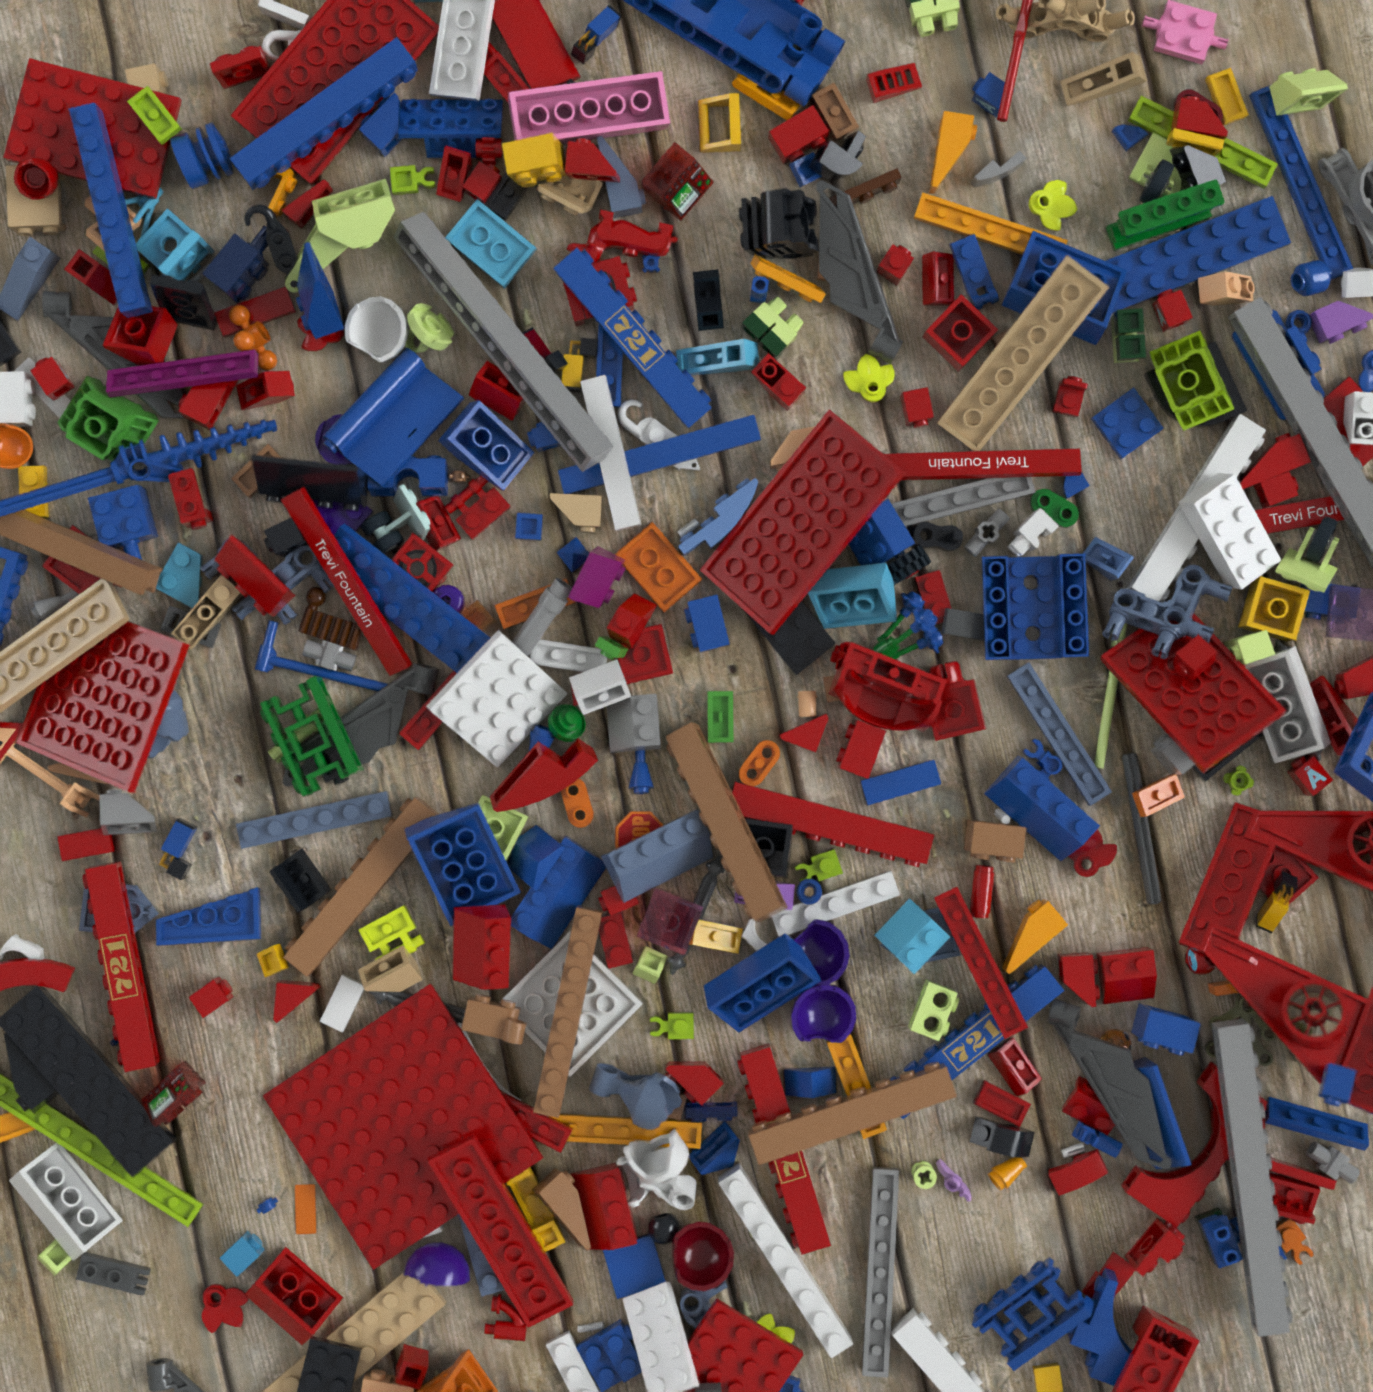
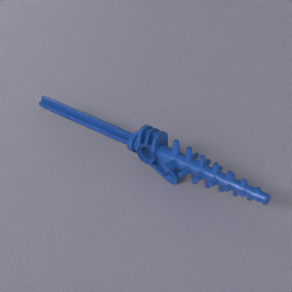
M263 419L260 420L259 424L252 426L245 422L243 423L244 428L234 430L230 424L227 425V432L218 434L215 427L210 428L211 436L202 438L199 431L194 430V441L188 443L182 433L178 432L176 433L178 445L173 447L169 445L164 435H160L161 450L150 453L147 452L142 439L139 440L138 444L133 445L131 442L128 447L121 445L119 446L117 457L110 462L111 467L0 500V517L115 481L117 484L124 483L126 479L169 482V474L184 470L180 462L193 459L197 468L202 467L200 455L209 454L212 461L217 460L216 450L220 448H225L227 453H231L232 444L240 442L242 446H246V439L255 436L257 439H261L262 434L269 431H277L275 419L267 422ZM137 462L146 464L140 470L133 468V465Z

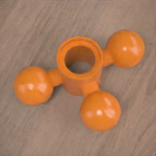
M233 306L229 311V318L233 324L241 326L243 329L234 336L235 347L240 351L256 350L259 355L258 366L263 370H272L277 364V357L274 352L266 350L263 346L271 341L268 330L259 321L250 325V313L245 306Z

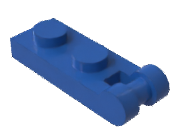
M975 234L950 243L949 246L970 303L980 310L987 303L994 304L999 302L998 293L993 286ZM983 286L986 293L979 296L976 289Z

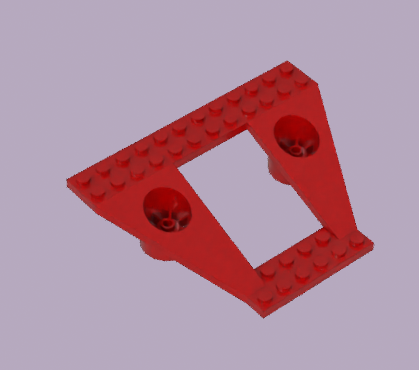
M1235 802L1179 939V944L1207 956L1319 1085L1321 1084L1324 1067L1328 1063L1356 1070L1350 1099L1346 1104L1373 1114V986L1368 999L1239 940L1275 848L1373 892V859L1369 865L1359 858L1365 854H1369L1373 858V811H1260ZM1366 830H1369L1371 833L1369 839L1359 836V834ZM1354 841L1365 843L1366 849L1355 853ZM1307 993H1318L1320 996L1319 998H1309ZM1302 994L1306 998L1304 1006L1293 1002ZM1325 995L1334 1003L1325 1006L1322 1001L1323 996ZM1292 1006L1302 1010L1301 1016L1289 1020V1007ZM1338 1007L1341 1013V1020L1328 1016V1010ZM1312 1010H1317L1320 1012V1014L1317 1013L1315 1016L1310 1015V1012ZM1303 1020L1308 1025L1305 1034L1297 1030L1293 1024ZM1327 1020L1338 1024L1336 1029L1328 1034L1323 1027ZM1311 1027H1320L1323 1033L1322 1036L1316 1037L1308 1034Z

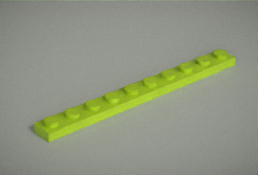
M0 1073V1106L183 1225L187 1227L191 1225L204 1203L148 1167L132 1178L92 1131L47 1103L35 1114L30 1109L25 1112L15 1101L19 1096L15 1092L13 1080Z

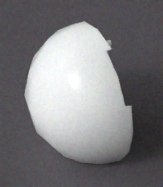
M381 296L368 298L359 304L356 303L349 312L345 323L346 341L352 346L368 353L378 362H386L396 357L405 347L409 335L408 322L402 309L392 300Z

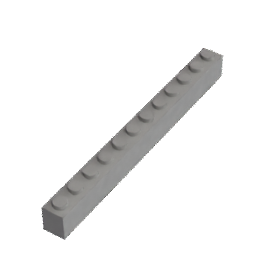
M425 212L401 221L393 238L579 469L583 472L603 461L613 448L608 437L603 434L591 416L586 413L577 399L564 386L561 379L552 371L544 358L539 355L528 338L522 334L513 320L501 308L497 300L492 297L481 280L476 277L467 266V263L451 246V243L437 229L434 222L429 219Z
M1259 297L1233 312L1227 318L1295 435L1300 433L1312 465L1373 568V483L1364 476L1360 460L1357 457H1353L1349 450V441L1338 431L1335 417L1332 413L1327 412L1323 405V396L1312 386L1309 372L1301 367L1297 360V351L1293 346H1289L1286 341L1285 331L1272 317L1273 312L1270 305Z
M1244 1019L1213 1022L1211 1025L1240 1244L1244 1259L1243 1266L1251 1327L1258 1337L1290 1333L1289 1323H1292L1290 1308L1286 1307L1285 1297H1289V1291L1282 1277V1272H1285V1262L1279 1254V1246H1282V1239L1279 1230H1276L1275 1221L1279 1220L1277 1207L1273 1205L1272 1195H1275V1186L1273 1180L1269 1178L1272 1162L1270 1155L1266 1154L1265 1144H1268L1269 1140L1267 1131L1262 1125V1119L1265 1118V1110L1262 1102H1259L1258 1094L1262 1092V1086L1259 1077H1256L1255 1067H1258V1057L1252 1049L1255 1033L1253 1027L1249 1026V1023Z

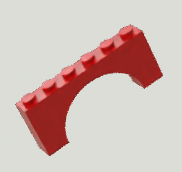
M1210 1061L1196 1082L1206 1091L1211 1100L1213 1111L1215 1112V1124H1219L1218 1136L1214 1137V1130L1212 1129L1206 1146L1191 1161L1192 1165L1167 1172L1149 1171L1135 1165L1121 1184L1127 1194L1176 1228L1180 1223H1184L1188 1219L1192 1206L1204 1197L1208 1184L1217 1179L1221 1171L1220 1168L1225 1161L1229 1160L1217 1065ZM1259 1095V1102H1262L1264 1110L1266 1111V1105L1268 1102L1261 1095Z

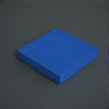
M649 1234L639 1236L635 1245L614 1250H603L617 1299L636 1294L666 1282L655 1241Z

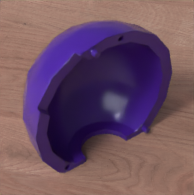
M819 919L813 920L794 939L801 946L820 976L821 981L815 985H829L839 979L847 969L850 958L848 942L843 933L830 922Z
M832 984L814 985L803 991L795 999L791 1010L792 1029L800 1041L811 1042V1039L820 1038L833 1043H841L853 1031L856 1022V1006L850 995L838 986Z
M444 1242L428 1243L416 1249L407 1259L403 1271L404 1276L408 1275L418 1279L426 1287L428 1285L458 1286L470 1281L469 1266L464 1255L453 1245Z

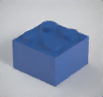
M1139 1003L1131 1033L1137 1036V1041L1142 1042L1145 1046L1159 1049V1045H1162V1048L1168 1049L1169 1052L1184 1056V1052L1193 1054L1201 1023L1186 1015Z

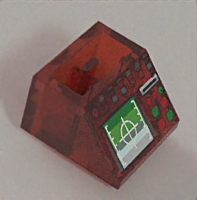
M674 142L642 179V189L679 221H682L713 185L714 181L693 156Z
M186 1060L180 1063L141 1100L155 1128L161 1123L169 1124L184 1111L182 1105L187 1107L203 1093L200 1088L206 1082Z

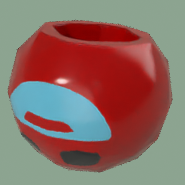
M1190 948L1187 949L1185 964L1194 974L1206 975L1215 969L1214 964L1205 954Z

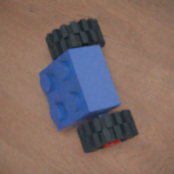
M889 499L880 504L848 543L860 565L885 563L895 557L896 560L887 565L894 585L904 579H908L931 563L922 545L904 554V550L915 544V541Z

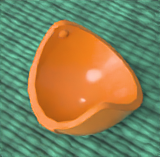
M0 423V468H18L24 465L32 455V439L20 427Z

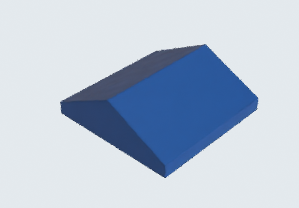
M535 825L518 838L512 849L508 866L526 884L537 891L565 847L541 827Z

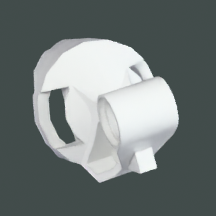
M675 1129L670 1134L660 1135L650 1141H632L623 1148L627 1162L639 1177V1187L653 1191L658 1198H662L679 1210H689L694 1206L697 1182L692 1176L679 1175L687 1163L689 1151ZM670 1143L669 1147L655 1151V1148Z

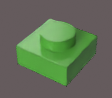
M600 636L595 644L596 647L601 649L600 653L603 656L612 660L624 658L629 649L608 636Z

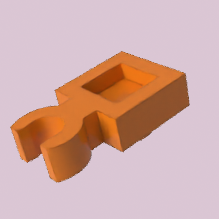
M1285 1217L1276 1224V1230H1279L1282 1239L1281 1248L1285 1253L1291 1250V1256L1299 1265L1303 1264L1299 1259V1254L1302 1251H1306L1310 1257L1314 1256L1313 1251L1307 1245L1301 1243L1306 1239V1236L1296 1222Z

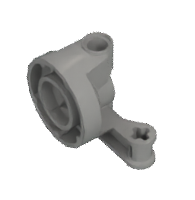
M1340 148L1333 156L1327 159H1320L1318 161V168L1322 176L1338 192L1344 203V216L1350 224L1356 225L1365 241L1368 259L1373 266V159L1358 170L1350 153L1345 148Z

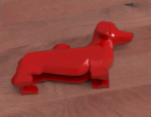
M600 209V222L591 228L587 243H571L566 247V250L572 252L578 248L582 252L585 249L593 258V263L599 262L601 255L608 248L623 250L622 254L628 257H637L638 254L665 256L669 252L671 244L678 242V238L676 236L671 237L674 225L659 222L658 232H648L628 221H613L614 212Z

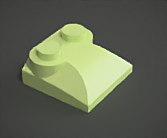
M482 795L478 803L507 861L528 820V816L514 809L496 812L493 810L490 798Z

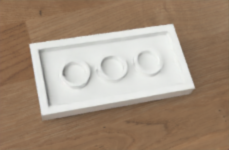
M443 0L429 90L430 95L480 101L495 0Z
M664 1282L623 1298L647 1392H685L698 1387L699 1382L671 1282Z

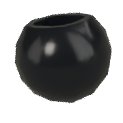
M672 1213L654 1216L648 1223V1233L658 1244L672 1243L673 1237L680 1231V1223Z

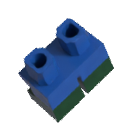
M1219 1207L1194 1216L1212 1263L1220 1269L1244 1260L1228 1217L1222 1214Z

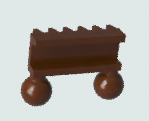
M320 587L310 588L306 593L308 606L305 609L298 632L358 651V645L363 633L358 624L317 611L318 607L325 603L326 593Z

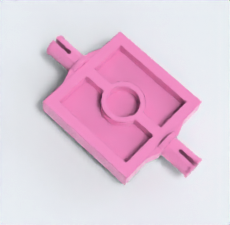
M1171 0L1167 1L1164 13L1159 20L1144 16L1142 27L1156 30V42L1153 51L1201 65L1205 61L1207 50L1210 46L1225 50L1228 44V39L1214 36V24L1217 13Z

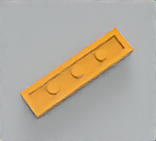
M851 1033L841 1043L826 1041L846 1095H851L850 1091L856 1088L865 1087V1090L871 1088ZM883 1122L860 1130L863 1139L887 1131V1128Z

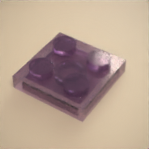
M1338 585L1330 586L1325 637L1373 642V589Z

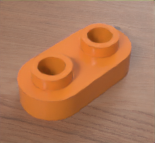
M770 740L761 741L756 745L739 770L740 780L745 785L757 786L764 780L780 757L778 745ZM769 748L772 751L769 758L763 757V749ZM751 768L755 769L757 773L754 778L747 776V771Z
M579 778L561 790V795L570 823L575 827L583 828L592 822L594 812L586 784ZM570 786H577L578 793L576 795L569 793ZM578 810H582L585 812V818L583 820H579L576 818V812Z

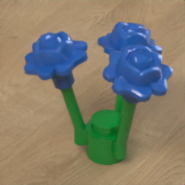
M913 591L908 594L901 593L904 606L899 611L900 614L896 622H893L877 638L878 643L873 646L874 651L895 660L919 648L921 650L925 647L933 649L938 654V648L944 642L940 631L935 627L937 617L930 609L922 608L925 601L922 600L920 595ZM911 613L914 614L915 622L910 625V629L896 639L892 636L887 638L904 617L907 618ZM921 630L924 631L923 638L916 640L917 643L899 650L900 642L913 633H918Z

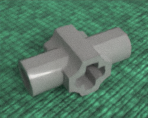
M998 508L986 522H981L974 529L975 535L965 544V550L976 557L987 544H992L1000 536L998 532L1009 521V516ZM982 527L984 529H991V532L989 534L992 538H990L989 536L987 538H984L982 536V534L984 533Z
M307 640L302 653L303 656L315 659L316 665L337 671L338 667L352 671L357 655L343 651V646L325 640L322 641V644Z
M1315 1141L1307 1149L1306 1155L1317 1162L1316 1167L1335 1180L1340 1177L1352 1184L1358 1178L1360 1170L1349 1163V1157L1329 1145L1328 1148H1325Z

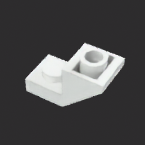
M1357 267L1343 271L1341 279L1342 297L1373 296V269Z

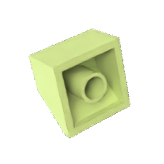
M1315 68L1303 71L1301 74H1294L1293 72L1283 73L1278 76V80L1269 88L1276 116L1322 109L1346 91L1348 86L1347 83L1330 71H1316Z

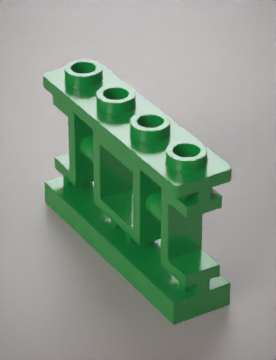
M1214 179L1120 211L1117 222L1106 226L1113 251L1210 219L1212 217L1210 211L1225 203L1218 180Z
M314 676L306 680L305 683L299 684L298 686L303 697L285 706L282 705L278 696L260 702L262 707L260 710L261 717L266 724L269 723L273 731L270 734L272 741L276 747H280L284 755L281 757L282 763L287 770L291 771L294 777L292 780L293 787L303 797L320 791L321 788L316 778L334 769H337L341 779L364 770L324 681L319 676ZM315 699L321 714L316 713L306 718L301 706ZM292 710L297 723L283 729L278 715H283ZM315 722L325 744L304 753L295 731ZM336 745L342 760H337L328 765L322 752ZM313 757L318 770L305 777L299 762Z

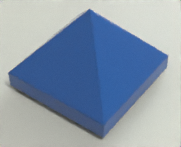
M577 537L556 552L571 572L582 566L589 555V552Z

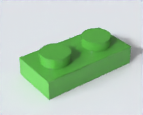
M707 691L708 743L734 742L733 691Z

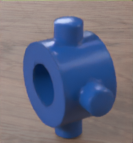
M642 256L644 260L642 271L644 273H658L660 271L658 262L660 256Z
M269 1197L258 1204L259 1208L256 1209L258 1214L261 1212L265 1214L275 1208V1203L278 1202L277 1198L272 1199V1197Z

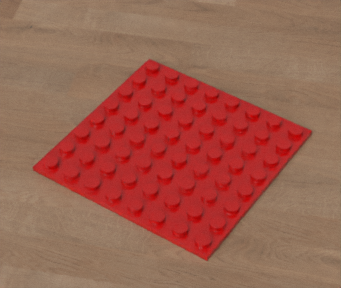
M431 983L263 1095L373 1270L459 1214L429 1165V1156L475 1133L504 1184L544 1158Z

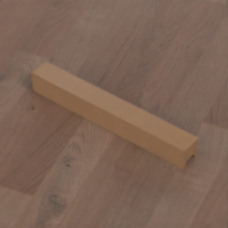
M26 510L0 517L1 536L139 595H144L145 590L152 593L156 590L159 575L162 572V568Z

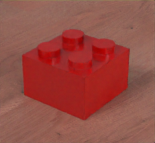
M961 294L925 331L922 338L959 372L996 334L998 329Z

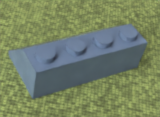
M698 809L601 856L623 903L713 858L710 834L699 817L700 812Z

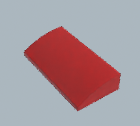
M540 0L495 1L492 21L530 89L567 84L569 79L576 81L581 78Z

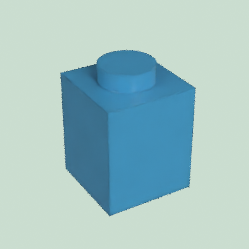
M247 1231L219 1259L238 1277L265 1249L262 1247L261 1239Z

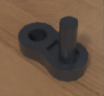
M922 522L912 529L911 537L915 541L916 546L922 545L923 548L935 547L947 552L956 550L961 546L963 532L953 525L938 526L930 522ZM921 531H924L927 534L926 540H923L921 538Z

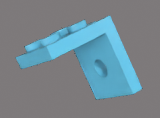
M168 208L136 242L137 250L162 273L184 281L191 272L195 274L201 268V261L209 253L212 255L215 252L199 234L191 230ZM169 239H175L177 242L175 250L171 252L165 251V242Z

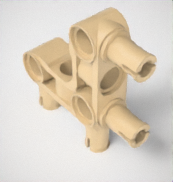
M1039 0L1036 3H1032L1025 39L1043 35L1046 32L1065 29L1077 33V36L1085 38L1087 41L1102 42L1107 40L1108 35L1112 34L1115 29L1133 25L1135 17L1130 9L1112 14L1105 10V0ZM1001 4L996 10V17L1009 24L1010 28L1014 30V36L1021 6L1013 8L1008 4Z

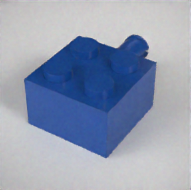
M137 484L89 497L88 501L99 542L115 549L123 547L125 553L142 560L138 544L159 537L146 488Z

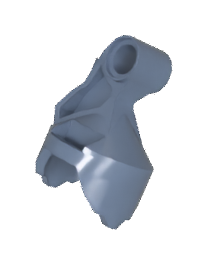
M174 689L148 758H154L158 753L163 752L171 741L178 742L182 737L187 736L189 732L186 713L183 711L182 698Z
M598 1063L589 1086V1090L593 1094L601 1097L619 1094L629 1109L633 1124L642 1129L653 1130L658 1128L662 1122L667 1120L673 1110L682 1104V1099L679 1095L680 1089L676 1083L659 1072H655L652 1075L630 1076L612 1065Z

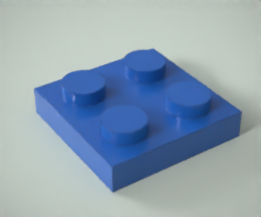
M1134 387L1091 418L1120 459L1164 429Z

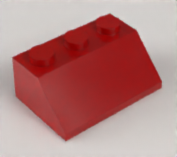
M234 535L227 539L214 559L219 564L216 569L226 579L232 577L238 583L235 588L245 598L250 595L256 601L253 606L263 616L268 613L274 617L296 596Z
M505 904L454 907L453 980L482 990L509 988L511 917Z
M615 1162L570 1173L575 1180L573 1185L579 1193L591 1245L589 1250H614L637 1244V1230L632 1209L628 1205L629 1197L621 1165L617 1166Z
M287 1247L281 1251L244 1294L302 1346L315 1334L343 1299L338 1292Z

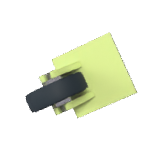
M1154 132L1129 176V179L1145 187L1139 199L1142 203L1155 200L1159 195L1164 197L1179 192L1182 187L1179 173L1172 163L1170 149L1174 147L1167 146V139Z
M1325 516L1318 529L1310 527L1299 551L1289 548L1275 572L1281 574L1287 580H1295L1305 584L1310 590L1324 593L1338 569L1329 565V561L1340 540L1333 536L1338 521ZM1311 543L1310 546H1309V548H1308L1306 557H1304L1303 555H1304V553H1305V551H1306V548H1307L1308 544ZM1327 550L1326 556H1325V558H1324L1322 564L1319 563V561L1322 559V557H1323L1325 551Z

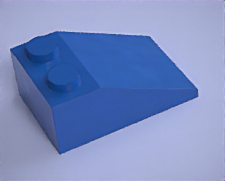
M310 242L304 243L297 282L299 297H296V301L300 311L305 314L301 316L306 331L311 330L314 338L317 339L343 330L344 326L334 291Z
M480 400L468 403L438 440L457 459L501 491L506 489L535 453Z

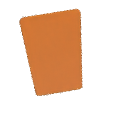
M314 1184L295 1185L296 1234H316Z

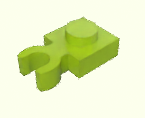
M415 165L390 167L393 195L419 193V185H423L428 189L435 188V181L425 180L428 174H435L434 168L425 167L420 172H417Z
M835 849L811 856L812 864L810 865L800 863L795 866V870L803 868L807 871L806 877L799 879V882L811 879L814 875L817 876L818 881H822L843 874Z
M668 1012V1020H663L660 1016L650 1017V1022H658L660 1024L658 1030H650L651 1036H660L663 1032H668V1039H694L693 1012Z

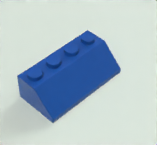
M1018 755L984 792L991 801L1016 823L1026 827V831L1059 861H1062L1083 846L1100 827L1098 823L1029 762Z
M565 836L560 843L565 849L537 891L530 888L511 916L512 927L528 938L550 949L554 947L574 917L576 907L582 905L606 869L601 858L568 836Z
M784 933L705 984L704 991L708 1009L739 1033L800 995L803 991L819 983L821 979L801 946Z
M1147 1057L1134 1060L1135 1068L1149 1079L1165 1154L1172 1161L1170 1168L1192 1165L1157 1064ZM1147 1146L1150 1158L1161 1162L1163 1159ZM1152 1165L1155 1169H1162V1168H1159V1167H1157V1166Z

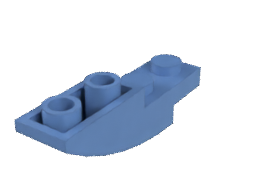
M748 478L736 486L738 491L729 496L726 493L715 501L717 506L714 507L713 511L718 518L714 519L711 516L700 524L702 527L700 531L695 534L690 531L680 539L681 544L678 546V549L683 556H686L704 542L711 550L731 532L747 511L758 485L756 478L752 481Z

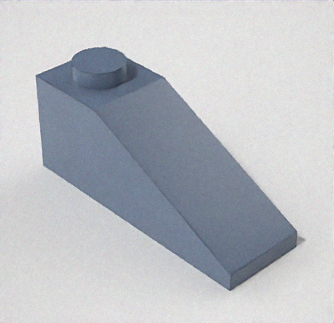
M602 136L597 137L599 151L620 176V183L605 182L611 212H614L613 219L642 213V205L646 204L644 190L638 189L636 179Z
M29 237L16 256L1 291L0 309L18 321L61 258Z

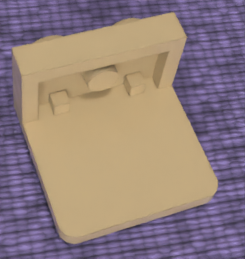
M566 175L562 176L560 181L542 183L537 187V190L542 193L541 197L552 203L558 201L565 205L564 210L578 215V213L583 214L593 210L605 182L569 179Z

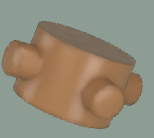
M451 471V474H448V478L454 483H465L470 478L469 475H466V471Z

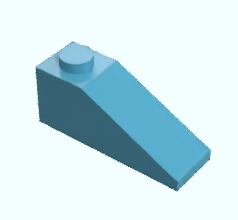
M747 339L676 350L677 367L681 372L686 369L690 375L752 370L759 364L758 343Z

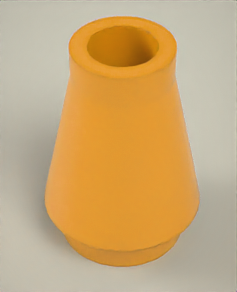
M1013 1157L992 1167L988 1177L998 1190L1008 1189L1027 1167V1164L1022 1157Z

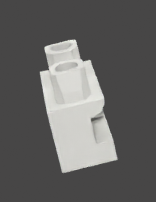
M1039 508L1012 533L1016 538L1007 548L1015 556H1022L1028 549L1032 551L1038 548L1039 540L1037 537L1040 534L1044 537L1050 535L1059 525Z

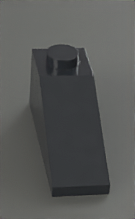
M5 1033L4 1039L14 1089L19 1096L15 1101L25 1112L30 1109L35 1114L59 1093L8 1034Z

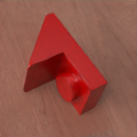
M449 146L444 147L436 195L461 202L464 196L462 186L473 167L471 153Z

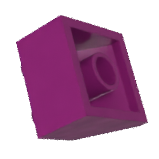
M599 546L590 551L568 598L600 608L604 603L609 604L615 592L611 588L615 580L618 582L621 580L626 570L623 567L625 559Z

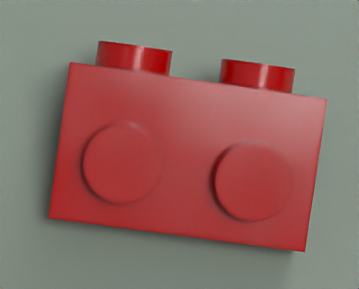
M1078 1076L1075 1089L1063 1104L1062 1112L1108 1135L1115 1126L1114 1122L1087 1079Z
M1269 1173V1178L1273 1180L1275 1186V1195H1272L1273 1205L1277 1207L1279 1217L1290 1218L1299 1224H1314L1316 1218L1313 1211L1320 1193L1319 1186Z

